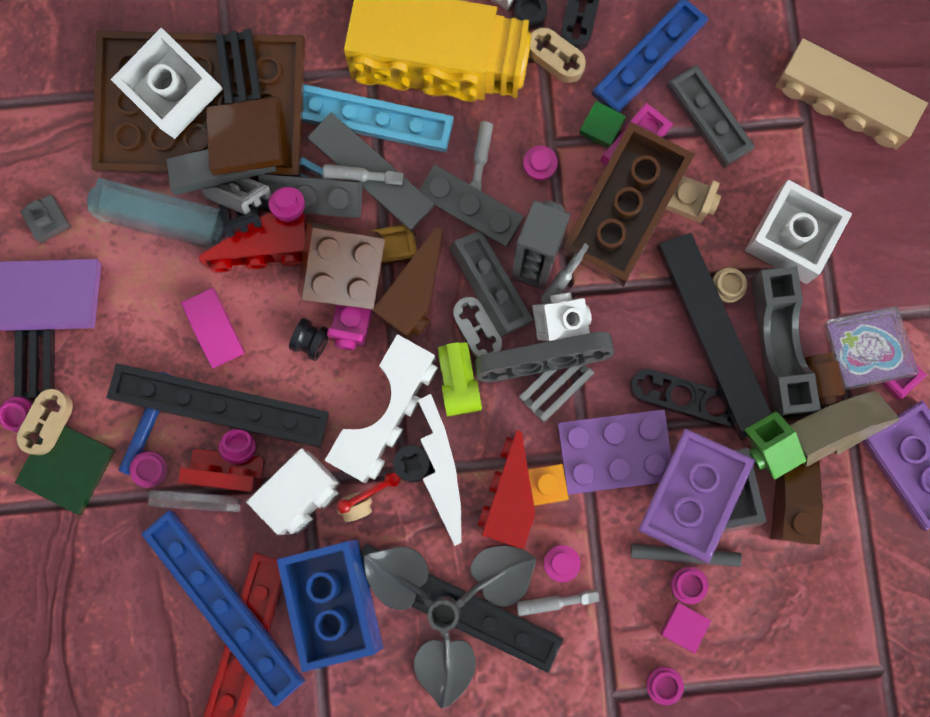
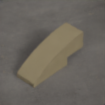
M873 391L828 406L790 426L796 432L805 455L806 462L803 464L805 467H808L833 452L837 456L898 422L899 417L879 392Z

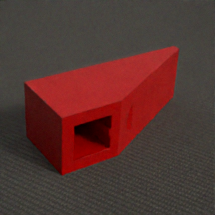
M304 210L298 219L291 222L281 221L273 216L271 212L266 213L260 217L262 226L255 228L253 222L248 225L249 231L242 233L239 230L235 233V236L226 238L199 255V261L207 269H211L212 272L216 273L232 271L233 266L246 265L247 269H263L267 267V263L281 262L283 266L300 265L308 218Z
M517 430L514 438L506 437L500 457L506 459L503 472L495 471L489 492L495 493L491 507L483 506L477 526L484 528L482 536L524 550L536 514L522 432Z

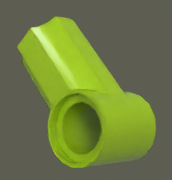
M457 342L438 347L440 369L444 385L441 386L447 417L482 411L477 379L474 380L468 342Z

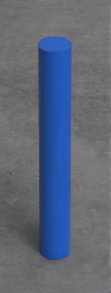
M145 408L118 469L119 472L130 475V464L138 454L142 453L159 415V411Z

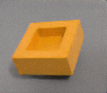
M563 464L528 470L534 506L569 500Z

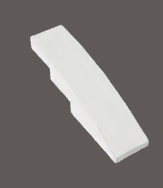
M429 394L419 399L418 402L433 433L420 440L436 473L423 478L453 544L456 546L462 542L461 502L456 467L445 427L432 395Z

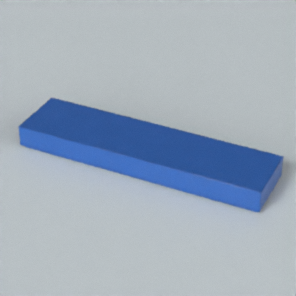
M680 0L592 90L591 95L601 104L620 113L705 26L709 18L688 0Z

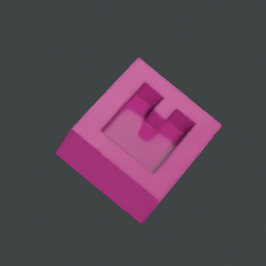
M336 305L332 327L328 328L327 331L330 341L335 342L334 346L350 351H355L356 346L365 347L373 309Z

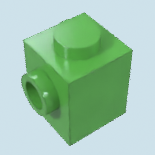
M777 411L745 429L752 447L750 455L755 460L754 465L758 470L765 468L774 480L806 462L796 432Z

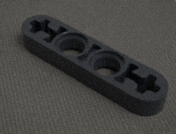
M651 369L639 371L629 382L631 395L641 403L736 431L733 422L727 420L730 415L725 404L723 413L718 417L712 416L706 411L705 404L709 397H717L723 402L718 389ZM648 377L651 379L650 384L658 388L663 387V381L668 382V386L663 393V401L658 400L661 392L651 390L646 395L642 394V387L637 386V381L642 382ZM679 386L687 389L690 395L687 405L678 406L672 401L671 392L673 388Z

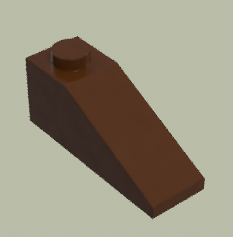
M439 227L434 229L372 310L377 319L407 340H410L413 335L419 337L430 323L427 317L430 314L443 244V230Z
M820 461L808 467H805L802 463L776 479L771 540L820 545L823 513Z

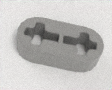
M474 297L460 299L454 307L453 317L464 340L468 342V347L476 358L489 354L485 349L480 351L477 349V346L480 345V338L477 333L482 331L487 340L492 338L495 340L492 344V352L490 353L501 351L502 339L480 301ZM468 306L470 310L475 308L478 310L475 314L478 326L473 327L468 318L463 320L460 318L463 315V307Z

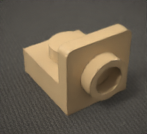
M683 176L666 210L701 223L708 213L714 215L719 205L721 195L716 194L720 183L713 180L709 186Z

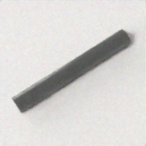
M631 544L630 558L707 564L669 546ZM715 550L709 565L740 567L742 561L741 552Z

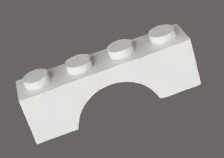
M397 334L379 365L389 379L391 386V400L387 411L380 420L369 427L356 430L342 429L325 461L364 483H367L369 478L375 480L385 463L381 459L387 446L393 448L402 434L403 429L398 427L405 414L411 417L419 404L418 400L421 398L416 396L422 384L428 386L438 370V367L434 365L436 361L435 355Z

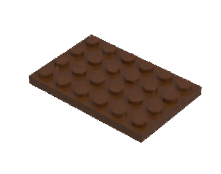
M96 31L92 170L96 172L168 174V158L208 149L206 107L225 105L224 90L174 139L162 131L111 80L156 32ZM167 32L223 87L215 35L219 33ZM253 34L262 98L276 97L279 104L283 165L276 166V171L266 174L301 176L305 38L303 35ZM242 41L239 44L247 95H251L252 87L245 41ZM230 43L227 44L228 56L230 62L234 96L238 97L239 95L237 89L233 54Z

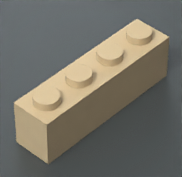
M804 38L793 52L775 85L787 97L800 99L812 105L818 113L831 115L842 121L847 128L853 131H861L873 137L879 145L896 150L911 137L928 102Z

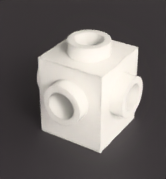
M571 292L550 295L551 302L532 305L537 340L552 341L590 333L591 312L585 303V298H572Z

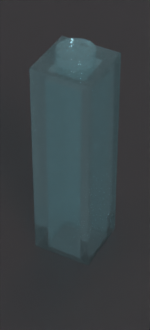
M102 178L97 179L95 187L88 194L87 211L100 221L207 249L212 248L221 241L224 228L220 209Z

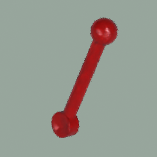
M387 473L382 482L349 500L341 499L338 501L337 510L343 514L348 513L351 506L386 487H397L400 483V477L396 473Z

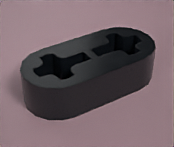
M568 0L561 37L580 51L585 49L590 42L599 0H587L584 13L578 12L580 0ZM575 23L582 24L579 39L572 38Z

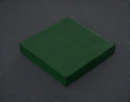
M65 425L51 451L44 455H29L15 483L77 515H82L116 450ZM39 437L36 444L41 445L43 438Z

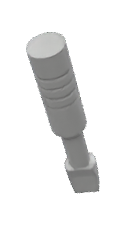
M485 121L480 122L473 159L475 168L473 179L470 181V185L480 191L482 188L483 166L487 163L494 125Z
M324 164L323 178L357 182L374 180L384 181L386 184H403L404 173L386 171V173L373 172L360 167Z
M584 243L582 248L574 254L565 269H561L541 296L543 303L551 302L550 295L562 293L572 279V273L581 263L583 255L589 248L587 244Z
M598 590L581 591L580 594L565 597L554 595L519 601L516 603L518 615L525 616L560 610L563 606L579 603L586 605L599 602Z

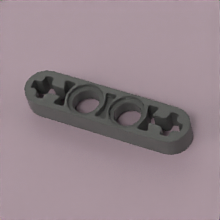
M593 332L481 355L474 360L476 377L478 381L490 383L599 362L611 358L614 355V347L610 333Z

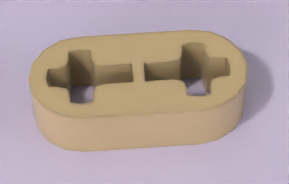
M539 28L531 33L529 57L564 83H574L582 77L586 59L580 50L548 28ZM545 40L549 42L548 49L537 50V42L541 44ZM572 60L576 62L575 69L570 68L568 71L563 69L564 62L570 63Z
M47 389L36 397L17 434V444L22 451L33 455H44L51 451L71 415L73 403L70 396L59 390ZM49 400H57L56 403L61 406L58 412L52 411L50 413L51 409L47 406ZM32 432L39 433V436L43 438L41 445H33L34 441L30 439Z

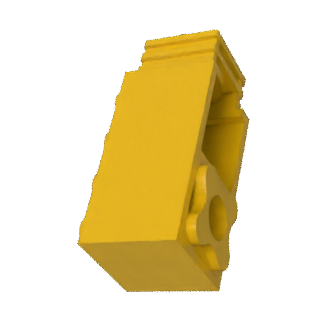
M354 0L344 53L351 79H355L363 85H384L399 91H407L411 88L422 90L430 96H451L466 102H474L476 99L484 100L485 93L500 94V96L508 95L512 96V98H517L518 90L524 84L531 32L528 31L529 20L524 19L522 21L513 17L509 19L505 18V16L497 15V6L460 0Z

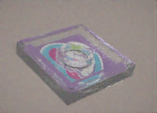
M898 306L827 320L824 325L835 361H839L844 390L913 377L919 373Z
M152 490V492H149L148 506L239 512L241 500L238 497Z

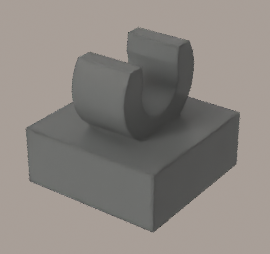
M52 194L41 200L33 201L20 211L33 236L40 243L72 227L59 202Z

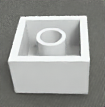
M162 28L111 79L162 131L174 139L223 90V87Z
M787 180L776 192L745 251L775 268L797 266L800 281L808 284L820 275L852 213Z
M301 448L247 503L277 535H292L294 533L298 535L313 521L310 514L317 507L324 509L339 495L336 489L341 483L312 453Z

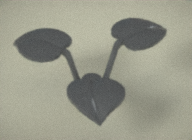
M505 545L493 546L481 551L474 558L470 568L472 576L479 583L474 585L456 601L449 596H441L432 600L420 588L426 583L429 570L424 557L412 548L393 547L365 556L364 568L366 578L376 597L389 608L406 610L412 606L416 594H418L423 599L425 606L429 608V624L435 630L440 631L443 636V641L432 639L425 642L417 651L414 659V670L418 681L433 697L440 708L448 707L463 694L475 672L476 657L471 645L464 640L450 642L449 630L453 629L457 624L460 608L481 589L484 598L495 606L506 607L517 603L529 588L536 564V558L529 552Z

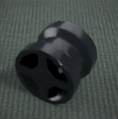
M302 318L292 334L289 349L296 353L302 351L307 354L309 359L317 361L328 342V328L324 326L317 328L312 325L311 320Z
M414 445L405 446L395 455L393 461L394 470L404 481L410 483L419 482L428 475L430 459L422 448Z

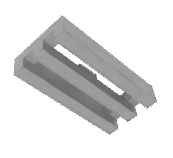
M250 178L202 189L205 198L242 214H247L251 211L249 204L254 207L262 204L260 197L268 200L272 195L268 185Z
M585 364L570 367L533 402L529 397L557 370L544 372L519 396V399L544 423L594 375L595 372L591 368H588ZM579 370L583 375L543 412L539 407Z

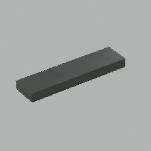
M332 112L307 137L313 145L336 165L360 167L373 172H398ZM405 177L403 178L402 185L386 184L384 181L374 180L363 182V189L411 232L435 207V204Z

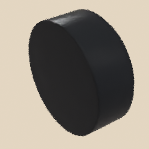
M516 0L514 4V18L522 21L524 19L529 20L528 29L538 28L546 20L547 2L546 0Z

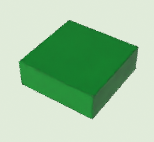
M595 101L579 134L609 148L623 125L626 116Z

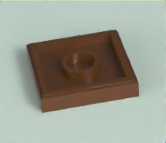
M276 97L206 107L209 170L213 176L283 165L279 104Z

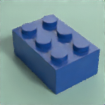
M358 539L277 559L302 672L375 655L384 648Z

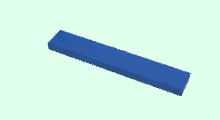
M168 510L141 534L273 707L279 706L306 682L301 673L174 511Z

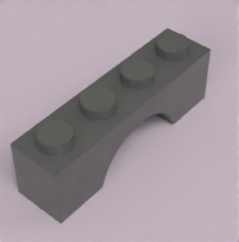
M798 267L761 270L751 279L771 413L777 411L781 417L804 415L821 410L815 373L808 367L800 343L799 315L803 298Z

